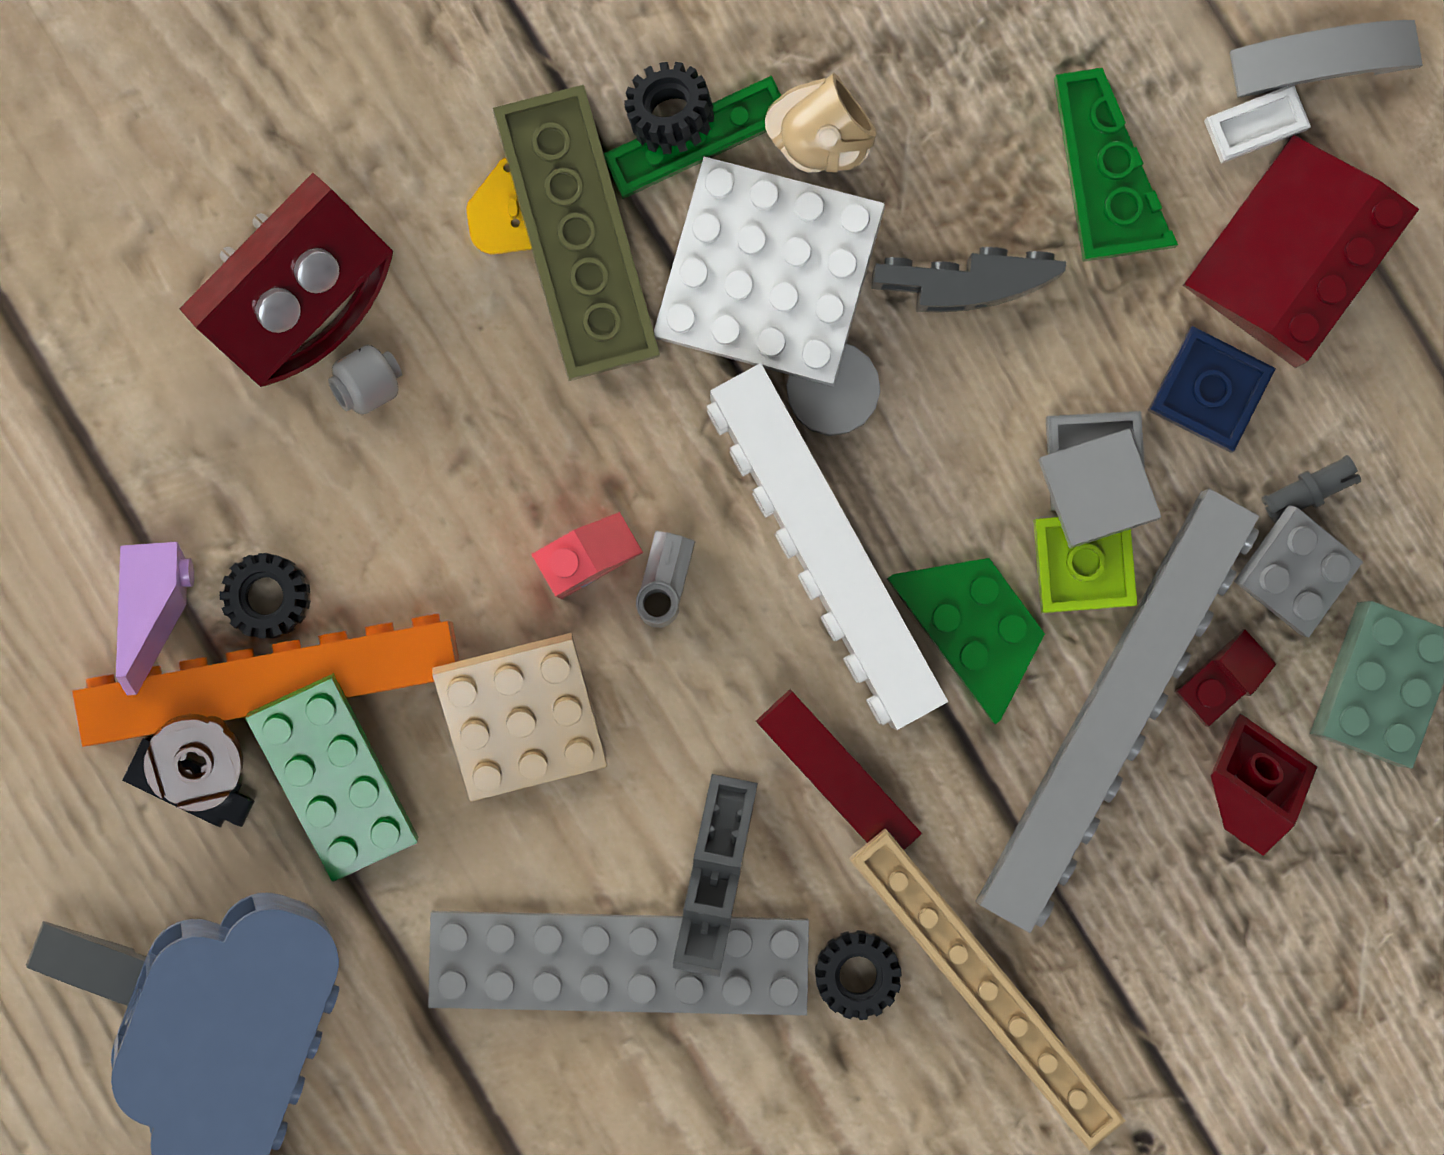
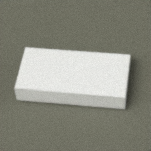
M1294 85L1273 91L1207 117L1204 120L1221 164L1307 131L1311 127Z

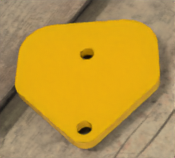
M506 158L499 161L468 201L466 208L469 233L473 244L481 252L490 255L532 250L510 172L504 171V167L507 165ZM514 219L520 221L518 227H512L511 222Z

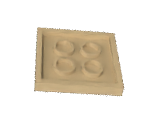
M572 633L432 668V676L470 802L607 767L606 756Z

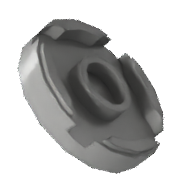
M846 344L834 387L789 375L786 386L789 405L797 420L811 431L827 436L846 434L864 425L875 411L880 395L878 372L870 358L858 348Z

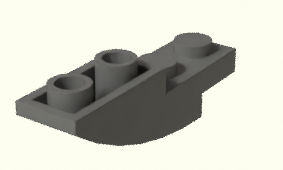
M981 247L979 254L972 253L967 260L966 271H959V264L953 262L936 261L931 262V268L912 267L913 260L887 257L884 259V264H875L871 289L918 293L916 312L969 311L1016 300L1043 288L1060 278L1066 271V261L1054 260L1055 254L1043 251L1026 252V258L1007 256L1008 250L998 247Z

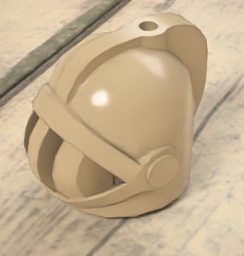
M835 73L826 79L823 78L798 85L788 90L770 105L765 117V129L775 146L781 150L789 162L797 169L808 173L820 172L822 170L837 172L859 166L867 158L877 134L875 127L862 107Z

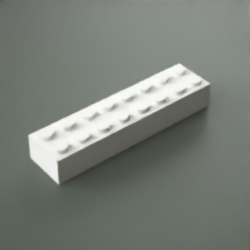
M759 363L710 390L711 404L706 407L713 425L719 435L728 432L735 445L730 447L729 453L742 476L751 473L758 487L753 489L752 495L765 518L773 514L781 529L776 531L775 536L786 557L789 559L796 555L804 571L798 575V578L810 600L819 596L827 611L820 618L832 640L838 641L842 638L850 655L844 657L843 660L856 683L863 681L867 683L873 696L866 699L878 723L882 725L889 723L891 728L898 730L947 703V698L762 364Z

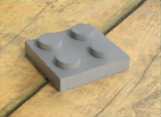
M1288 505L1234 582L1297 633L1309 638L1363 561L1299 508Z

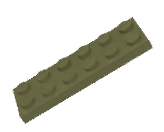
M584 85L494 107V118L568 381L658 358L660 356Z

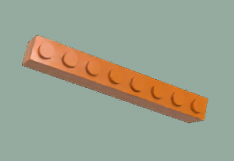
M439 614L412 618L413 627L394 631L393 622L365 627L366 636L348 639L346 631L318 636L320 645L301 648L300 640L272 644V654L255 657L253 648L225 653L227 662L208 665L207 657L184 660L179 662L180 671L162 674L161 666H153L137 695H127L120 683L115 682L114 674L85 679L87 688L72 691L82 747L153 735L166 722L182 715L216 716L223 721L244 718L247 713L333 673L346 698L434 682L432 668L460 661L453 622H441Z

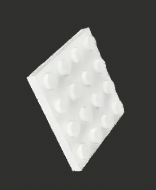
M704 156L654 328L655 338L755 366L761 363L766 369L834 387L885 204Z

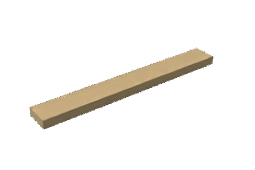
M886 828L849 858L1089 1151L1126 1121Z

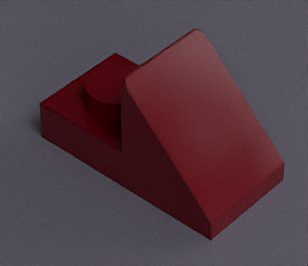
M1243 629L1174 692L1206 727H1209L1244 695L1251 696L1276 666V663L1248 631Z

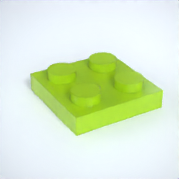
M1058 517L1033 520L1041 613L1137 606L1131 529L1069 549Z

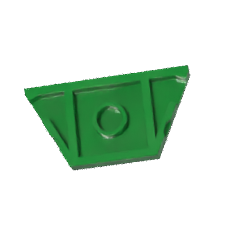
M985 558L896 573L888 577V582L993 724L1001 721L1045 633L991 559Z

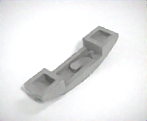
M1415 20L1379 21L1327 28L1276 38L1230 51L1237 98L1270 93L1291 85L1374 72V75L1423 66Z

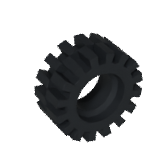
M668 62L659 63L661 71L654 72L652 66L644 69L645 79L638 74L634 77L632 81L635 88L628 87L625 93L627 100H624L625 110L634 135L636 134L637 140L642 146L647 143L648 149L656 152L659 145H661L663 154H672V146L677 145L681 153L687 151L685 144L687 141L690 140L694 146L701 142L699 132L708 135L711 130L709 122H714V107L705 79L702 75L698 76L695 68L690 66L686 71L683 63L675 62L674 69H670ZM682 99L687 102L683 110L673 116L657 117L652 114L656 106L663 101Z
M258 553V555L254 556L248 555L243 558L242 562L235 563L229 568L232 570L229 576H224L222 584H225L223 592L220 591V600L224 601L225 607L221 609L224 616L230 618L231 622L229 623L235 629L241 630L242 634L263 639L278 638L295 630L294 627L305 619L304 612L306 609H309L311 602L308 600V593H311L310 586L304 580L306 576L303 571L299 570L292 561L268 553ZM261 578L274 579L279 583L283 591L281 606L275 612L268 615H262L254 611L248 601L250 587Z
M857 930L854 933L847 931L841 933V936L836 939L832 938L827 942L826 948L821 950L818 955L817 965H815L816 984L820 996L832 1011L842 1014L844 1018L851 1019L856 1017L859 1020H867L868 1016L874 1014L877 1017L883 1013L882 1010L885 1007H890L894 1003V997L901 988L900 977H902V972L894 951L879 936L868 934L865 931ZM853 957L867 958L876 968L875 983L869 990L862 993L850 992L840 982L842 965Z

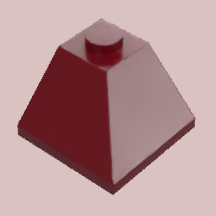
M1241 713L1233 722L1210 776L1224 829L1239 841L1264 856L1295 826L1317 766Z

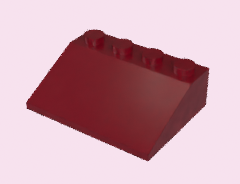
M1293 135L1182 286L1294 368H1297L1310 360L1414 218L1419 208L1382 181Z

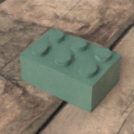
M1374 601L1357 602L1310 734L1392 765L1413 769L1444 684V627Z

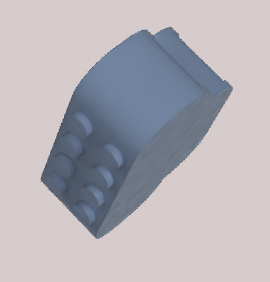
M257 893L247 896L234 904L225 914L221 924L203 919L183 920L163 930L152 943L111 1052V1084L114 1098L118 1106L128 1117L150 1127L152 1155H269L271 1149L277 1151L280 1149L288 1123L283 1121L289 1103L297 1104L303 1090L305 1077L300 1076L306 1058L313 1060L321 1042L322 1032L317 1030L323 1012L327 1014L332 1012L339 993V986L334 985L339 968L336 945L324 919L308 904L276 893Z

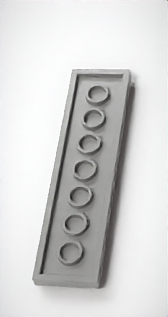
M432 911L430 917L428 1008L807 1016L809 919L732 917L720 977L673 968V960L683 916Z

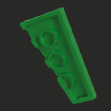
M1103 68L1056 74L1054 84L1083 262L1176 248L1178 246L1173 231L1169 230L1161 211V203L1155 190L1151 188L1142 167L1144 163L1137 147L1134 148L1125 127L1126 121Z

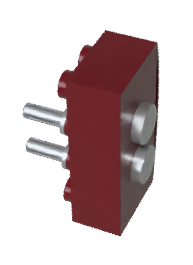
M314 173L269 218L265 214H257L256 216L263 224L254 217L253 225L257 230L236 251L231 247L223 248L230 257L221 250L220 258L224 263L179 308L197 330L260 387L285 380L306 370L334 351L361 323L380 293L392 260L393 250ZM354 292L336 319L318 336L301 346Z

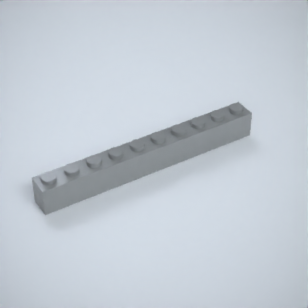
M1211 489L1200 492L977 897L976 902L980 906L1029 933L1032 932L1035 925L1042 927L1054 907V902L1049 900L1058 883L1064 886L1075 870L1077 861L1072 858L1080 842L1088 844L1098 828L1100 819L1096 818L1095 815L1103 800L1108 803L1113 800L1123 781V778L1118 776V773L1125 760L1133 761L1144 744L1146 737L1140 734L1149 717L1155 720L1163 710L1168 699V695L1163 693L1170 678L1173 676L1178 679L1185 670L1191 654L1186 652V649L1194 635L1201 637L1208 628L1214 615L1213 612L1208 610L1217 594L1223 596L1231 586L1236 576V571L1232 570L1231 567L1239 553L1246 555L1253 546L1259 534V530L1254 528L1259 518L1257 514Z

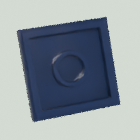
M1191 326L1148 411L1232 453L1235 451L1276 368Z

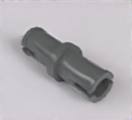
M1346 455L1342 459L1312 474L1309 471L1299 474L1298 481L1268 496H1263L1262 502L1265 506L1267 505L1265 509L1271 520L1276 523L1288 505L1297 507L1300 510L1312 505L1316 509L1324 505L1325 498L1349 486L1360 483L1361 477L1359 474L1355 475L1358 472L1357 467L1352 459Z

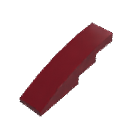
M791 689L756 720L757 724L867 843L886 828L901 848L905 850L922 834Z

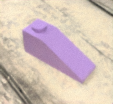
M178 542L120 546L116 678L127 695H137L186 606L187 587H193L194 585L193 562L191 558H185Z

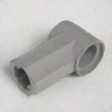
M655 531L641 589L636 597V608L645 624L655 628H662L670 625L676 619L695 545L694 540L668 532ZM654 593L667 595L671 600L669 612L661 617L649 615L644 608L645 602L650 595Z

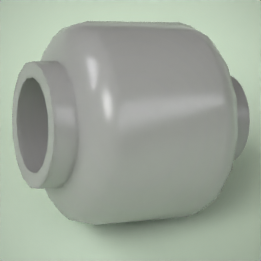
M365 345L333 364V377L328 379V383L336 400L345 411L352 409L356 413L364 415L397 396V378L402 376V372L396 359L389 351L382 354L374 346Z

